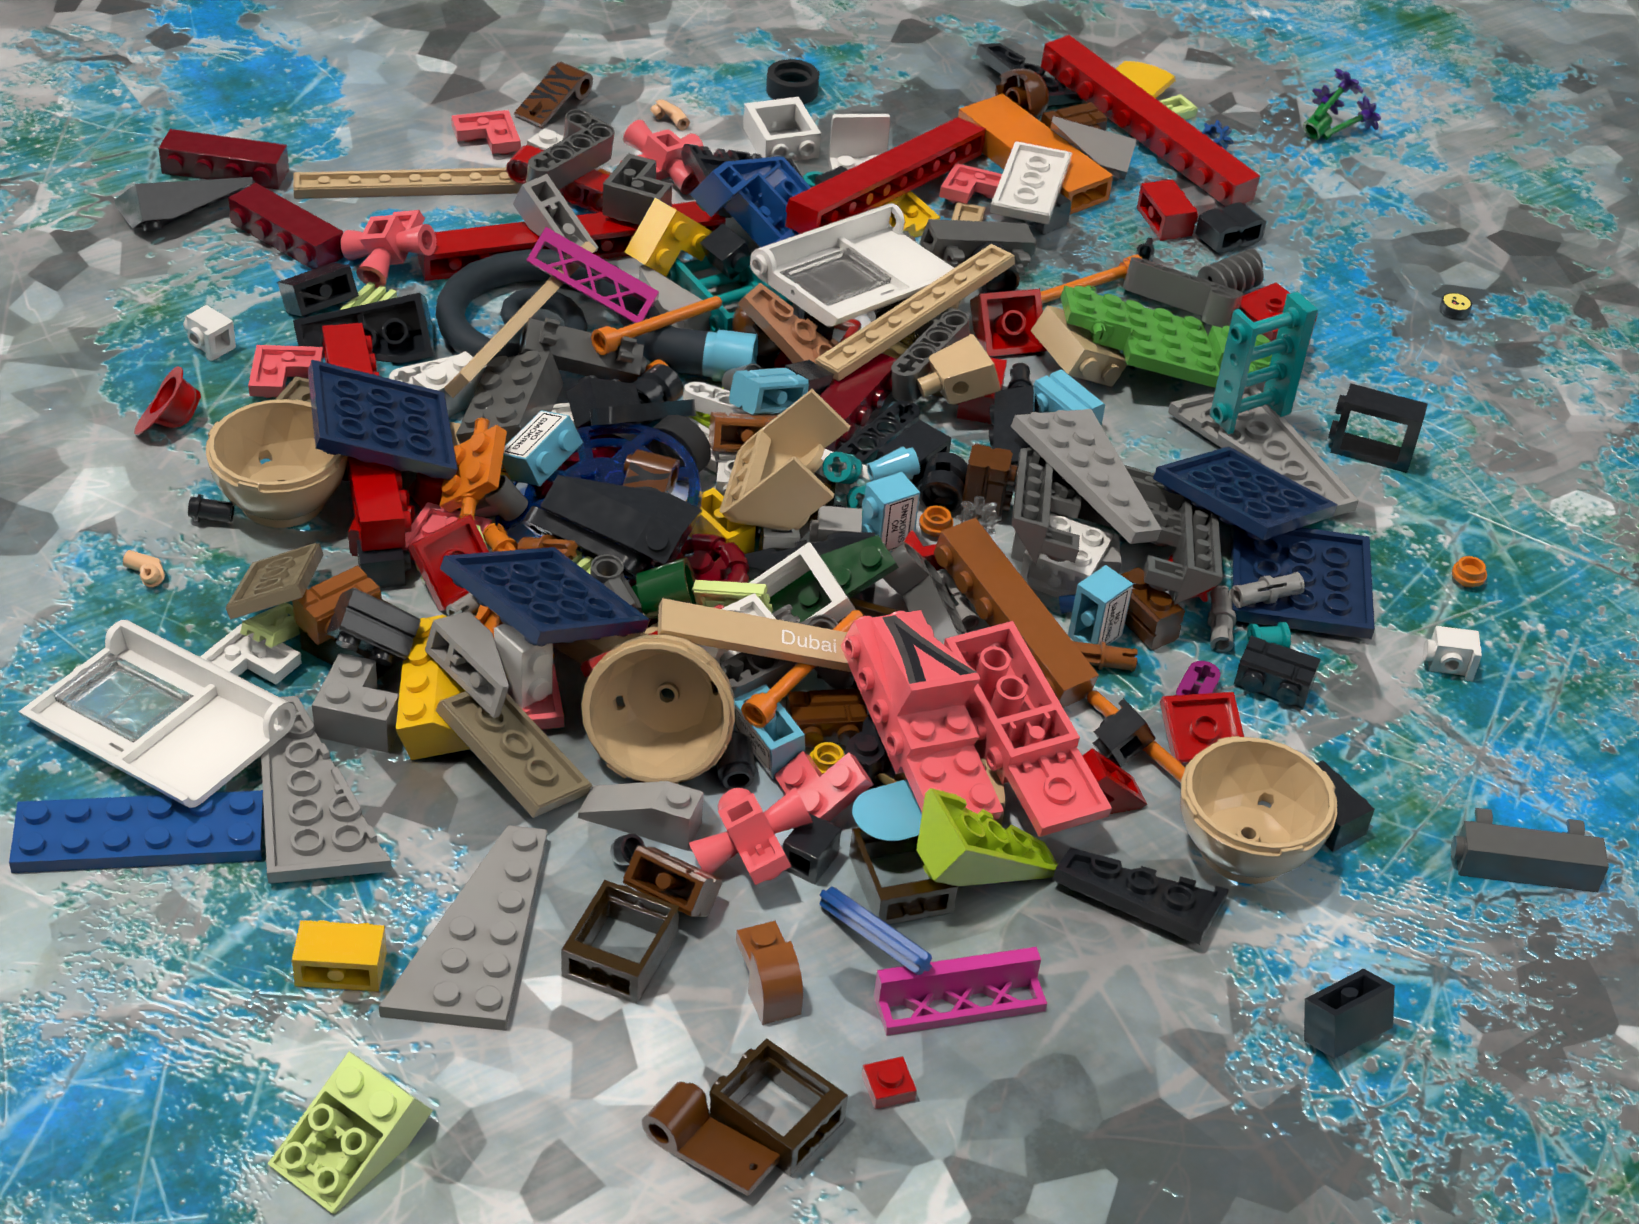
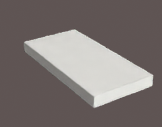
M1016 141L991 202L990 213L1049 224L1071 162L1072 153Z

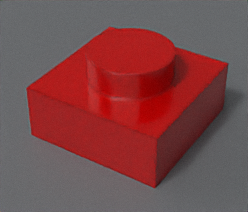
M903 1056L862 1066L861 1076L874 1109L915 1101L917 1089Z

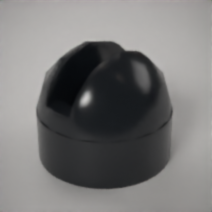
M636 834L618 837L610 848L612 860L619 866L628 867L635 849L638 846H645L643 840Z

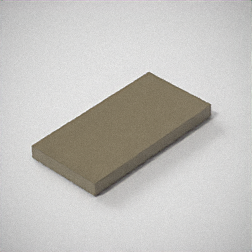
M313 543L252 562L225 607L230 620L302 598L324 555L320 543Z
M466 691L439 701L436 712L533 818L589 793L593 785L508 693L506 694L500 716L493 718Z

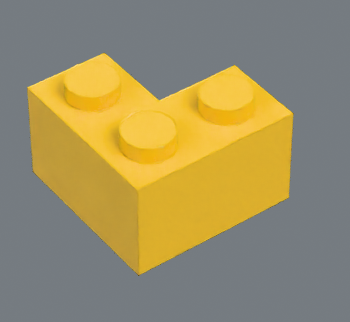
M655 198L627 246L625 253L666 277L681 250L702 261L705 253L700 242L710 235L712 231Z

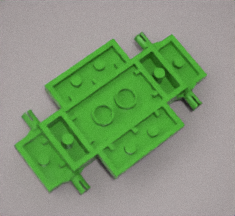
M1091 285L1086 287L1075 286L1074 288L1064 286L1060 297L1066 322L1090 330L1093 343L1123 350L1127 365L1216 388L1230 326L1220 328L1212 325L1209 335H1207L1204 324L1195 317H1178L1162 308L1152 310L1143 307L1142 304L1133 300L1124 302L1112 294L1098 295L1096 288L1092 286L1091 289ZM1257 335L1255 346L1271 341L1263 335ZM1272 355L1252 361L1248 373L1269 367Z

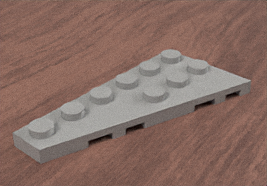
M1255 385L1244 388L1242 399L1259 394L1261 391ZM1215 392L1170 402L1168 413L1221 448L1230 446L1338 504L1334 516L1356 510L1359 500L1289 422L1284 417H1280L1268 405L1239 413L1234 433L1228 434L1209 416Z
M1092 409L1057 410L1056 412L1047 413L1032 412L1031 414L1014 416L1011 427L1130 544L1157 541L1162 529Z
M298 696L280 697L295 706L296 718L291 730L261 754L268 884L392 871L391 859L387 852L383 851L379 845L374 829L368 825L362 815L358 801L338 766L335 767L329 750L316 734L315 726Z
M510 825L505 828L379 1005L380 1017L506 1031L547 843L546 829Z

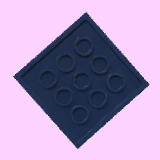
M316 360L311 361L308 377L315 449L322 450L330 455L340 454L357 458L365 463L374 462L391 466L399 471L409 470L422 473L434 479L443 478L451 480L456 475L458 469L444 392Z
M1230 446L1158 466L1153 476L1155 481L1164 485L1166 491L1183 495L1190 499L1191 504L1195 507L1210 510L1219 515L1218 518L1222 522L1237 525L1246 530V534L1249 537L1261 541L1333 517L1338 504Z
M1231 526V589L1235 585L1257 582L1263 576L1270 575L1275 578L1294 572H1299L1302 575L1305 584L1303 593L1277 598V601L1271 604L1259 602L1237 608L1232 601V610L1236 614V621L1277 626L1279 622H1286L1289 628L1372 640L1375 626L1369 536L1301 527L1261 541L1249 537L1246 534V530L1239 526Z
M555 547L446 555L440 567L444 573L453 579L455 585L466 589L476 597V601L479 604L490 608L500 616V620L503 623L515 628L524 635V639L528 643L535 646H546V644L559 642L573 643L576 640L585 639L599 640L602 637L610 636L625 637L628 634L644 633L650 620Z

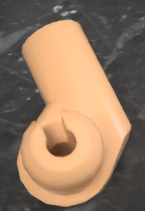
M664 99L657 100V103L651 106L650 111L657 119H662L667 114L679 130L688 128L690 121L679 107Z
M128 550L125 553L123 566L140 571V579L145 586L157 587L163 582L165 573L159 558Z

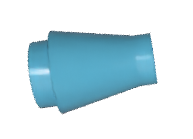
M902 446L874 462L867 463V472L870 481L903 472L908 479H913V475L920 473V465L915 450L912 447L906 449Z

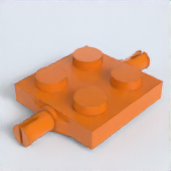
M485 418L475 420L474 433L471 439L454 446L458 470L451 480L444 479L442 483L440 507L450 513L461 507L459 518L471 514L473 519H475V509L479 500L499 487L507 431L498 425L489 428L490 422Z

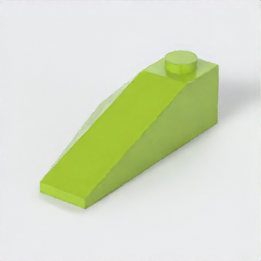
M930 788L925 793L916 850L924 862L923 868L925 873L933 881L955 886H969L1053 878L1058 863L1044 841L1012 824L1007 829L1003 828L994 820L993 815L984 809L977 814L965 808L967 806L966 800L956 794Z

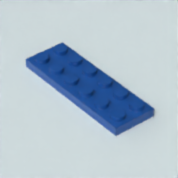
M263 790L216 792L203 803L192 808L166 795L17 802L9 858L11 873L262 861Z

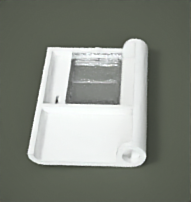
M893 203L760 247L752 252L750 259L751 270L758 278L826 326L840 324L911 297L954 269L903 234L904 215L901 209ZM891 212L896 218L895 227L889 224Z
M120 620L108 629L103 650L84 664L77 666L73 672L18 711L22 717L189 808L203 803L291 730L296 718V708L292 703L128 620Z

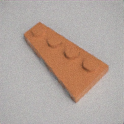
M759 283L738 303L746 314L786 354L792 363L811 360L815 363L816 358L839 344L834 338L828 341L816 331L818 326L808 318L806 320L800 319L794 315V308L762 283Z

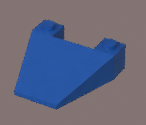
M783 156L726 161L713 170L690 195L696 200L698 207L707 212L710 217L724 207L758 246L763 247L801 234L785 227L787 217L786 206L789 198L811 187Z

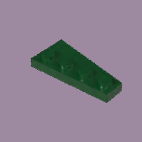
M879 535L820 555L848 599L899 568ZM810 569L772 595L769 604H772V613L790 604L793 608L791 610L792 615L798 616L800 622H802L832 601Z

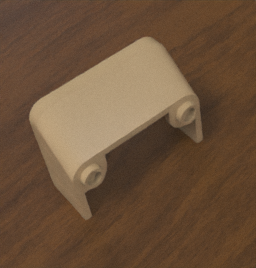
M811 389L741 446L734 461L720 513L730 522L783 531L798 530L803 527L811 514L834 498V493L814 473L823 464L821 458L824 449L850 429V425Z

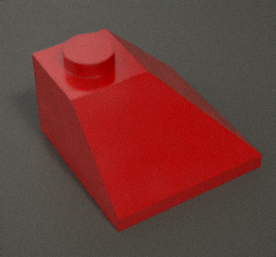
M1040 289L983 293L970 299L973 331L978 342L989 357L1047 351L1031 332L1033 326L1043 313Z

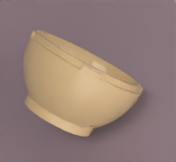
M297 399L267 400L239 408L225 416L220 422L217 421L208 433V440L206 442V458L218 488L234 505L242 509L249 519L258 524L274 528L298 526L316 517L322 510L325 502L340 485L348 465V456L340 454L330 455L322 450L315 449L311 402ZM263 459H270V460H271V461H268V462H266V463H264V464H262V465H261V463H260V461L263 460Z
M643 635L627 640L615 647L593 668L585 683L583 692V725L591 744L599 756L607 763L606 766L623 778L628 777L639 782L669 781L678 784L706 772L723 755L731 740L735 722L734 693L727 675L717 660L702 647L685 638L671 635ZM714 684L716 685L718 692L715 691ZM662 689H671L675 696L671 699L665 698L662 694ZM623 695L624 706L620 707L617 705V696Z
M1234 736L1218 739V742L1198 753L1188 763L1181 780L1180 808L1186 829L1208 866L1227 879L1239 883L1258 884L1274 880L1281 874L1300 867L1319 851L1334 828L1337 817V798L1334 793L1335 786L1326 771H1322L1317 764L1304 754L1285 744L1268 739ZM1266 801L1271 804V807L1259 805L1258 803Z

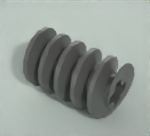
M1248 249L1202 267L1197 277L1243 292L1252 289V287H1257L1263 282V261L1255 249Z

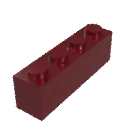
M170 129L158 148L162 174L205 180L252 177L253 184L258 183L265 188L279 190L289 171L287 145Z
M254 183L228 197L231 224L312 270L337 262L344 257L341 250L342 230L258 183Z
M881 353L840 381L835 379L820 395L850 425V429L825 449L835 452L853 437L854 432L860 426L866 425L875 409L882 407L885 398L892 392L891 366L897 360L896 358Z

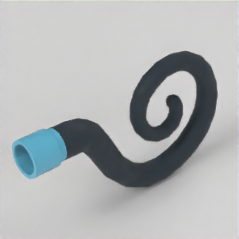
M541 249L537 256L538 260L547 265L560 261L559 254L551 249ZM532 250L500 253L469 263L449 278L438 295L435 316L441 335L458 353L466 351L474 357L491 339L477 331L466 320L465 311L473 299L489 290L506 284L526 281H547L551 277V275L526 261ZM581 266L570 276L575 281L589 277L587 270ZM606 280L594 281L596 291L601 296L606 297L617 294L615 286ZM590 282L582 284L592 290ZM540 288L518 290L503 301L500 312L504 324ZM556 291L540 308L558 314L564 321L565 327L587 332L588 326L584 313L570 297ZM632 295L622 297L625 309L638 316L645 303ZM619 299L611 300L613 303L620 306ZM655 305L650 308L644 320L661 315ZM617 314L618 318L620 319L624 327L634 324L630 320ZM669 325L634 337V339H637V344L644 345L643 356L650 362L659 359L677 373L712 377V381L722 382L724 373L729 369L748 364H757L758 334L727 330L708 332L676 328ZM507 342L493 358L498 356H518L520 343Z

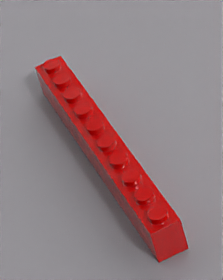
M1067 35L1045 43L1041 61L1042 69L1054 78H1057L1070 90L1078 93L1077 95L1087 103L1092 102L1098 108V111H1101L1107 118L1225 207L1237 202L1247 203L1254 200L1260 180L1259 174L1072 36Z
M957 117L789 198L786 206L787 217L785 227L802 234L880 207L951 171L955 163L964 164L982 155L986 128Z
M696 201L672 204V208L712 232L721 224L726 225V218L717 215V213L710 217L707 212L698 207ZM603 212L576 215L598 246V250L593 254L602 259L630 256L625 253V250L637 231L638 224L616 220L613 217L603 215ZM525 221L435 232L436 248L433 254L429 256L417 254L425 281L448 279L469 263L500 253L532 250L539 236L527 226Z
M362 323L322 326L326 363L379 376V372L376 369L375 353L372 351L371 335L365 336ZM348 457L346 471L362 551L406 547L405 533L411 532L412 527L410 511H407L405 489L402 490L401 471L391 466L374 462L365 463L357 458Z

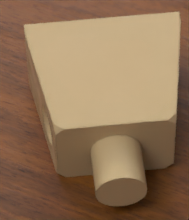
M973 334L930 355L928 360L932 373L917 379V384L923 397L940 391L948 404H957L1001 390L995 364Z

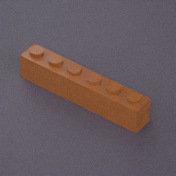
M976 517L941 531L934 550L936 560L954 579L959 591L967 596L975 607L978 616L985 620L990 627L1011 621L1014 622L1063 708L1087 698V694L1093 690L1099 674Z

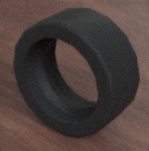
M785 59L774 62L768 67L766 92L773 100L799 97L803 105L812 102L818 95L820 73L815 66L802 60Z
M680 415L666 416L647 432L644 440L645 451L679 460L678 483L688 482L708 465L711 458V447L705 433L689 418ZM667 436L680 443L685 449L689 461L683 460L671 449Z

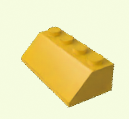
M445 615L420 618L421 622L416 636L413 638L411 650L406 660L402 663L396 731L411 760L470 749L436 712L439 701L465 692L425 651L433 620L448 617Z

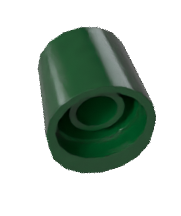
M687 558L678 559L674 562L637 573V585L631 587L640 601L644 615L649 619H658L659 604L662 598L696 604L692 590L695 578Z

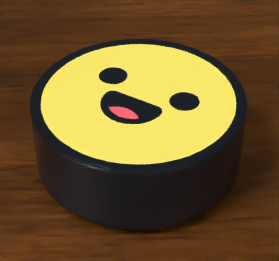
M1447 293L1442 297L1439 308L1446 317L1460 320L1469 316L1472 301L1463 294Z

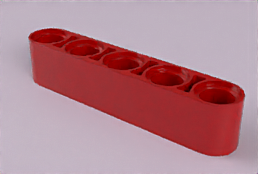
M530 145L520 148L506 165L508 176L519 184L526 183L529 159L544 150ZM592 170L562 187L559 191L566 202L595 213L603 212V183L610 175Z

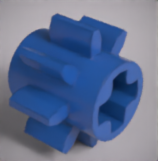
M1219 120L1215 124H1204L1205 128L1202 133L1211 140L1214 139L1213 141L1226 150L1228 145L1234 144V141L1227 137L1232 132L1229 126L1222 128V123Z

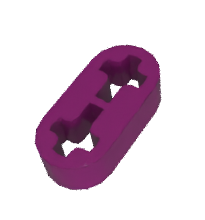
M1207 661L1193 662L1188 667L1175 695L1216 693L1221 675L1219 668ZM1201 677L1205 678L1203 683L1197 682Z

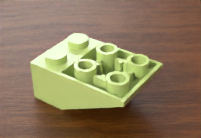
M349 1051L270 1159L268 1165L335 1215L408 1147L433 1110L372 1065Z

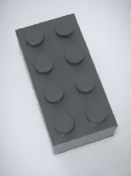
M532 350L512 357L498 356L488 362L456 433L460 444L471 439L474 433L475 420H478V418L489 420V428L498 425L506 430V445L541 410L552 412L563 386V380L551 350L541 352Z

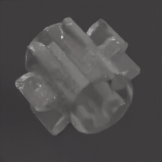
M975 496L974 504L969 501L961 503L964 509L961 515L956 516V519L963 523L975 518L976 514L981 515L982 520L980 524L989 535L996 533L993 527L997 521L1002 520V517L997 516L994 510L997 506L996 502L985 505L983 496Z

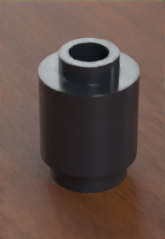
M735 731L732 732V737L726 750L716 763L718 778L727 789H745L753 783V777L756 774L751 740L747 735Z

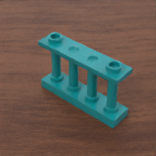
M677 257L666 276L667 279L702 300L713 297L708 291L709 289L733 282L743 287L717 295L721 298L722 305L720 308L711 311L709 325L712 332L733 330V315L735 312L729 313L724 306L740 302L759 283H762L793 307L792 301L758 278L751 270L750 265L732 280L723 273L698 280L692 273L714 267L709 263L707 257H704L702 261L696 259L682 263Z
M1298 291L1287 294L1283 313L1253 322L1240 309L1233 311L1209 415L1228 434L1234 433L1239 413L1264 405H1268L1280 417L1289 415L1292 412L1318 311ZM1278 329L1275 341L1255 346L1257 335ZM1272 355L1269 367L1248 373L1252 361ZM1265 382L1262 393L1242 399L1244 388Z

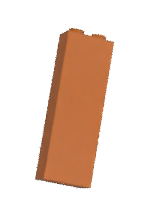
M1003 93L959 108V118L986 128L982 153L1002 169H1005L1016 141L1072 153L1071 162L1060 190V194L1072 202L1070 215L1109 200L1113 175Z

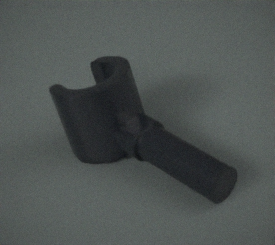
M1147 238L1146 242L1138 245L1136 250L1137 255L1141 258H1147L1152 262L1155 252L1152 246L1153 239Z

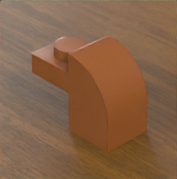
M776 921L736 930V943L750 972L748 994L762 1025L801 1015L803 982L799 962L792 942H785Z

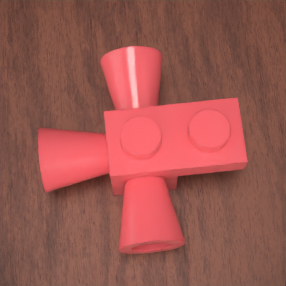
M636 120L628 126L623 135V142L642 152L641 155L637 156L656 161L657 180L671 177L681 193L685 195L691 193L700 184L691 166L685 165L681 158L684 144L704 146L699 136L690 133L680 139L670 129L652 133L643 120Z
M420 210L394 212L393 215L370 217L363 232L346 230L341 237V250L344 257L349 261L368 256L359 266L356 274L363 283L367 284L370 281L375 283V288H378L380 285H386L390 265L403 264L409 252L427 256L432 255L436 248V235L429 224H423L425 218Z
M795 787L764 812L753 793L744 788H734L723 794L718 803V813L727 831L688 843L701 869L710 874L714 873L739 853L754 884L757 885L763 881L778 877L782 871L792 867L775 833L813 823V820Z

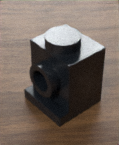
M1124 698L1118 702L1121 709L1117 713L1106 717L1100 724V727L1094 731L1098 739L1092 743L1100 754L1107 759L1112 757L1121 767L1156 739L1147 722Z

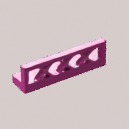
M545 227L526 260L533 266L633 323L643 321L659 297L658 290L548 227ZM543 246H546L559 254L560 261L547 265L538 260L537 256ZM576 263L587 270L589 277L575 281L568 276L565 265ZM562 266L564 274L554 268ZM606 280L615 286L617 294L606 297L601 296L596 291L594 281ZM590 282L592 290L582 284ZM632 295L645 303L638 316L625 309L622 297ZM619 299L620 306L613 303L611 300Z
M1037 947L930 962L932 965L931 969L928 972L924 971L921 975L914 974L905 966L877 970L874 999L886 1036L1044 1012L1047 1008V1001L1038 980L1041 957ZM1028 986L1033 999L1020 1001L1008 995L1011 989ZM982 993L994 999V1001L989 1006L980 1007L969 1001V999L974 994ZM943 999L954 1005V1007L949 1012L940 1013L930 1008L929 1005L934 1000ZM903 1005L914 1011L910 1018L893 1020L889 1007Z

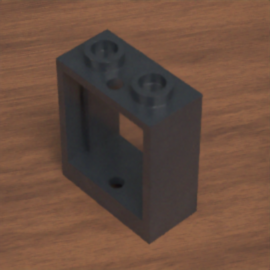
M1350 383L1347 395L1340 394L1335 413L1341 416L1339 421H1332L1328 439L1334 441L1330 453L1408 473L1428 403ZM1351 411L1407 425L1401 447L1346 433L1345 430Z

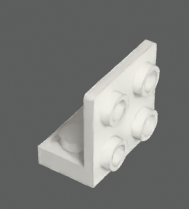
M834 114L831 123L828 158L829 170L839 166L849 170L886 152L888 148L890 115Z
M1050 513L1049 527L1080 535L1079 552L1075 563L1070 561L1057 562L1040 553L1035 565L1026 550L1023 556L1020 575L1030 588L1059 598V596L1076 594L1078 583L1095 572L1112 543L1113 535L1098 528Z

